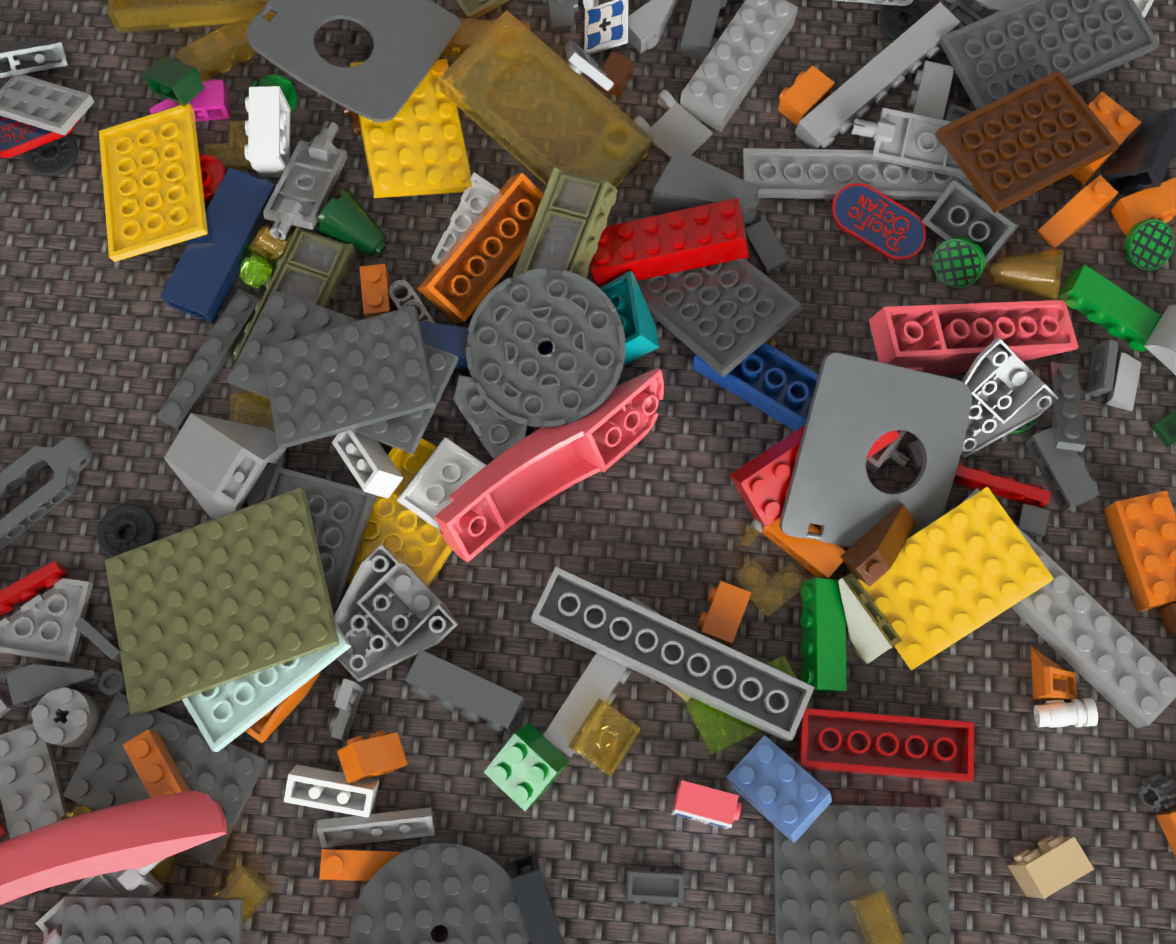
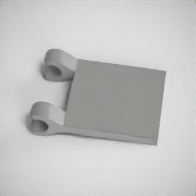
M663 90L659 94L657 102L668 111L652 127L641 116H637L633 120L632 130L644 136L670 159L676 149L693 156L713 135V132L678 104L667 90Z

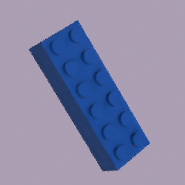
M763 343L725 377H722L697 354L694 357L692 366L693 370L792 430L796 431L806 424L819 374L767 343Z

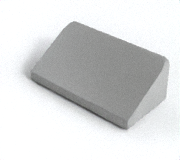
M1120 352L1118 354L1114 375L1115 383L1113 391L1108 392L1106 405L1132 411L1141 362L1126 353Z

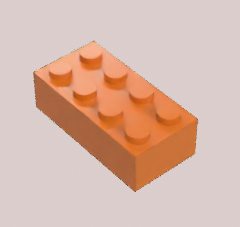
M1162 491L1116 501L1105 508L1104 513L1137 612L1176 603V515L1168 492Z

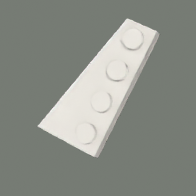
M473 172L470 179L472 187H468L464 191L461 202L450 219L451 223L447 231H444L431 258L432 263L436 266L500 191L475 172Z

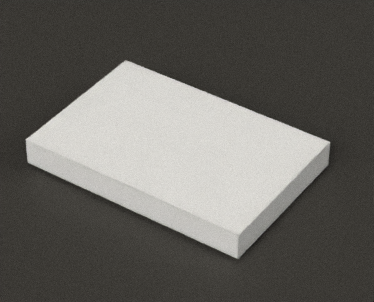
M445 437L397 501L431 526L441 531L434 516L452 502L449 495L484 468L486 464Z

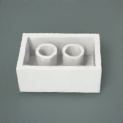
M280 86L249 87V97L245 98L246 111L249 112V120L245 121V132L248 136V144H245L244 149L246 160L250 161L252 169L256 170L260 178H281L290 160L291 108Z

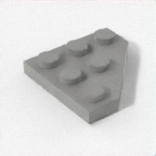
M459 375L453 399L454 403L492 460H494L524 439L527 435L528 426L516 423L498 413L480 395L471 377Z
M62 578L53 584V588L42 595H37L21 606V610L9 618L5 617L0 621V653L73 664L81 631L75 627V623L80 617L85 618L93 584L87 581Z

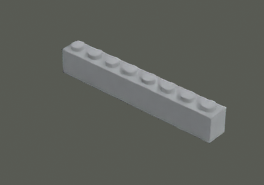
M939 2L799 121L795 134L810 149L828 148L839 132L844 134L852 126V121L855 118H863L874 102L879 104L887 96L889 89L892 87L894 89L898 88L909 72L914 74L922 66L924 59L928 58L930 60L940 50L939 40L941 36L955 31L960 21Z

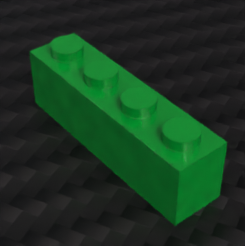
M1083 265L1070 272L1058 296L1066 302L1067 306L1077 309L1086 315L1088 320L1098 323L1107 329L1109 334L1119 337L1130 348L1139 352L1148 350L1144 345L1162 317L1087 265Z
M813 578L802 582L800 592L802 599L801 626L803 628V641L801 643L803 669L801 681L813 686V692L833 694L847 691L846 617L838 583L839 580Z

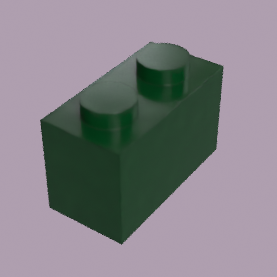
M162 56L142 73L154 94L184 107L205 89L200 80L201 75L195 67L185 65L176 59L173 60Z

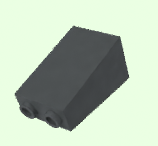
M676 149L653 189L652 213L661 215L739 198L746 226L747 223L752 224L757 214L756 208L760 202V198L757 197L759 187Z

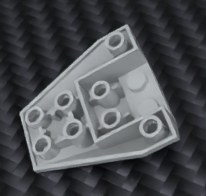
M999 337L976 357L961 381L969 387L972 395L971 410L961 455L965 458L1036 419L1059 399Z
M191 413L164 459L209 517L214 520L243 509L244 501L267 463L270 462L277 465L286 448L281 449L277 446L275 433L267 428Z
M381 544L361 563L334 615L336 624L351 645L348 650L336 659L360 682L418 654L420 649L424 651L439 644L458 623L445 603L415 571L391 550Z

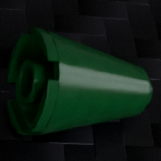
M346 188L339 191L342 196L338 200L333 197L324 207L317 219L321 224L315 225V228L344 244H353L355 249L371 257L374 254L379 256L387 247L385 242L386 235L355 196Z

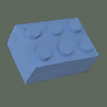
M765 735L727 775L731 787L793 843L801 837L832 802L830 792Z

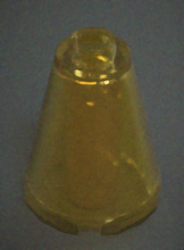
M1057 249L997 258V263L991 262L990 278H995L994 284L1042 299L1057 300L1064 251Z

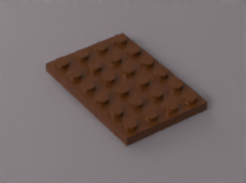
M1059 69L939 128L935 134L994 213L1116 151L1119 147L1118 142Z

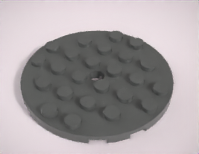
M547 268L533 269L511 279L504 280L493 288L481 301L468 328L466 360L475 387L485 401L498 413L522 425L552 428L564 426L588 416L610 396L620 379L624 367L626 354L625 334L615 306L598 286L570 271L548 270ZM544 341L551 342L553 344L552 353L547 355L540 354L538 350L539 345Z
M432 843L414 847L402 852L383 865L362 891L353 913L350 928V944H527L528 931L512 880L507 872L498 863L480 851L452 843ZM438 925L444 926L448 930L447 939L441 943H437L431 938L432 930Z

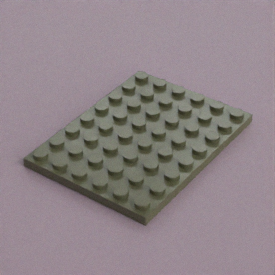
M301 487L105 560L131 715L137 716L340 644L305 490Z

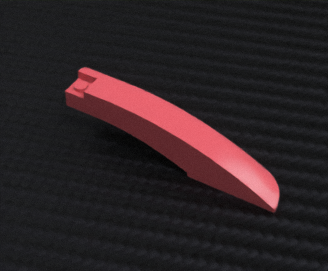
M656 368L616 386L599 408L576 422L559 427L539 428L467 480L449 495L452 502L434 516L441 528L439 533L447 545L468 563L506 529L533 509L572 485L600 471L604 473L640 442L657 420L659 414L656 413L659 399L663 400L664 380L661 369Z
M186 791L84 813L0 843V905L63 883L126 869L136 870L227 834V826L222 808L205 793Z

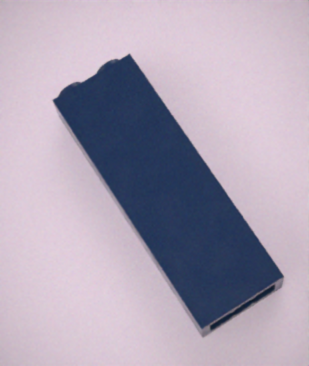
M228 168L205 211L208 234L190 239L160 295L168 307L211 324L214 323L268 220L264 218L263 211L275 190L273 182L266 178H255L242 169L237 171Z

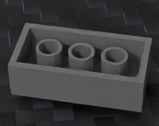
M421 649L405 679L411 685L409 690L413 691L414 694L427 700L430 696L435 697V702L441 707L452 712L456 707L461 710L460 714L473 722L478 723L480 719L487 722L486 726L490 730L501 735L505 731L512 733L525 705L522 696Z

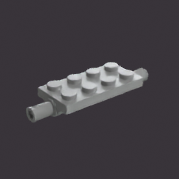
M887 108L881 110L880 119L877 123L855 118L851 134L870 137L875 141L871 159L968 179L935 136L939 128L951 123V121Z
M325 121L318 136L316 135L310 142H298L263 211L265 219L275 221L270 229V234L275 239H278L281 233L280 240H284L291 225L314 229L318 216L322 212L347 160V151L337 149L332 143L339 130L336 123L331 122L328 128L329 121Z
M162 860L136 870L126 869L85 878L68 894L153 896L163 886L149 871ZM64 898L35 923L43 931L44 940L42 944H61Z

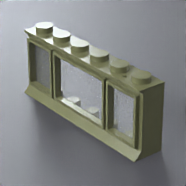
M554 167L512 278L525 273V271L541 268L566 270L586 278L592 257L597 251L600 236L607 225L608 215L616 202L618 190L606 180L601 181L565 172Z
M297 226L295 232L291 233L288 237L284 255H280L278 258L277 269L273 277H270L267 281L266 292L263 298L259 299L256 304V313L252 321H249L245 327V336L241 344L239 343L235 348L234 361H237L273 289L324 308L327 307L329 300L336 301L338 297L336 285L340 278L346 279L348 275L347 261L349 258L353 260L357 258L353 244H344Z

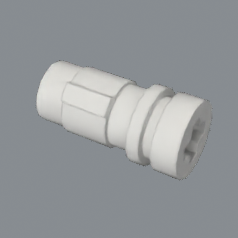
M1092 698L1073 699L1069 703H1065L1064 700L1045 701V704L1034 706V720L1037 727L1051 728L1074 725L1075 727H1083L1084 725L1088 727L1097 725L1098 712L1096 703Z

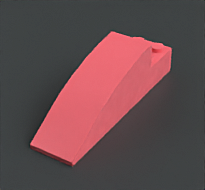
M1063 300L883 307L869 319L879 362L940 376L968 372L976 357L997 337L1022 362L1079 348L1068 308Z

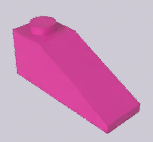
M210 79L203 81L205 89L189 102L194 109L195 122L230 119V93L224 80ZM166 99L151 107L150 113H158L180 106V104Z

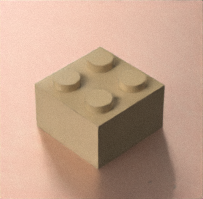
M1062 834L1056 837L1050 835L1037 842L1038 848L1032 851L1026 849L1013 856L1015 861L1008 865L1026 897L1044 899L1094 870L1076 838L1063 837Z

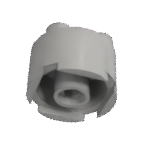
M62 687L44 695L33 708L31 716L35 731L41 739L54 745L77 747L86 744L94 737L98 729L99 719L101 718V709L92 696L71 688Z

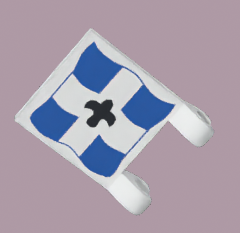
M583 0L585 8L584 50L589 55L628 43V0H613L598 5L599 0Z

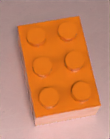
M1103 92L1088 106L1118 142L1119 147L1116 151L1071 174L1083 185L1118 151L1141 123V121Z

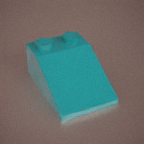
M629 271L602 286L600 289L615 306L623 325L626 341L624 366L659 348L656 325L634 273Z

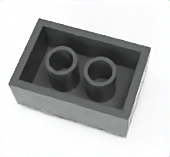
M953 179L922 221L945 240L955 236L971 239V242L977 244L982 249L985 256V266L992 261L1021 224L1003 210L994 213L982 196L960 179Z

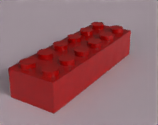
M739 198L606 226L600 236L597 251L590 262V270L596 285L601 288L629 271L633 272L636 281L748 258L746 230Z
M805 425L729 475L753 518L765 527L782 515ZM897 430L890 431L879 437L870 448L867 459L899 438Z
M806 708L797 731L796 763L803 769L955 782L974 781V722Z

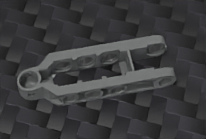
M74 436L66 437L53 448L33 447L0 473L1 501L3 498H9L11 496L10 493L25 481L29 482L32 480V476L47 464L54 471L52 480L0 520V551L75 492L78 473L89 464L92 458L90 446L80 438Z

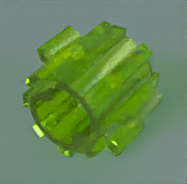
M253 254L251 258L246 257L240 265L241 272L239 277L253 288L256 287L258 289L261 285L266 286L268 279L272 277V265L259 255Z

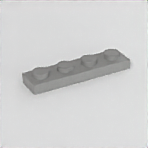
M432 807L370 814L368 818L350 816L318 820L317 832L321 847L327 848L434 836L435 822Z

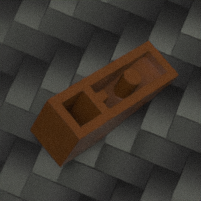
M900 503L840 557L850 571L870 587L891 569L917 523L905 505Z

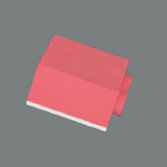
M682 780L678 784L671 814L728 829L732 827L733 821H738L742 804L737 802L738 795Z

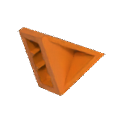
M1030 645L1033 700L1071 701L1077 699L1076 673L1065 670Z

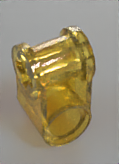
M264 226L259 229L248 246V250L266 261L277 259L285 249L288 241L286 239L280 240L279 237L275 239L270 234V228Z

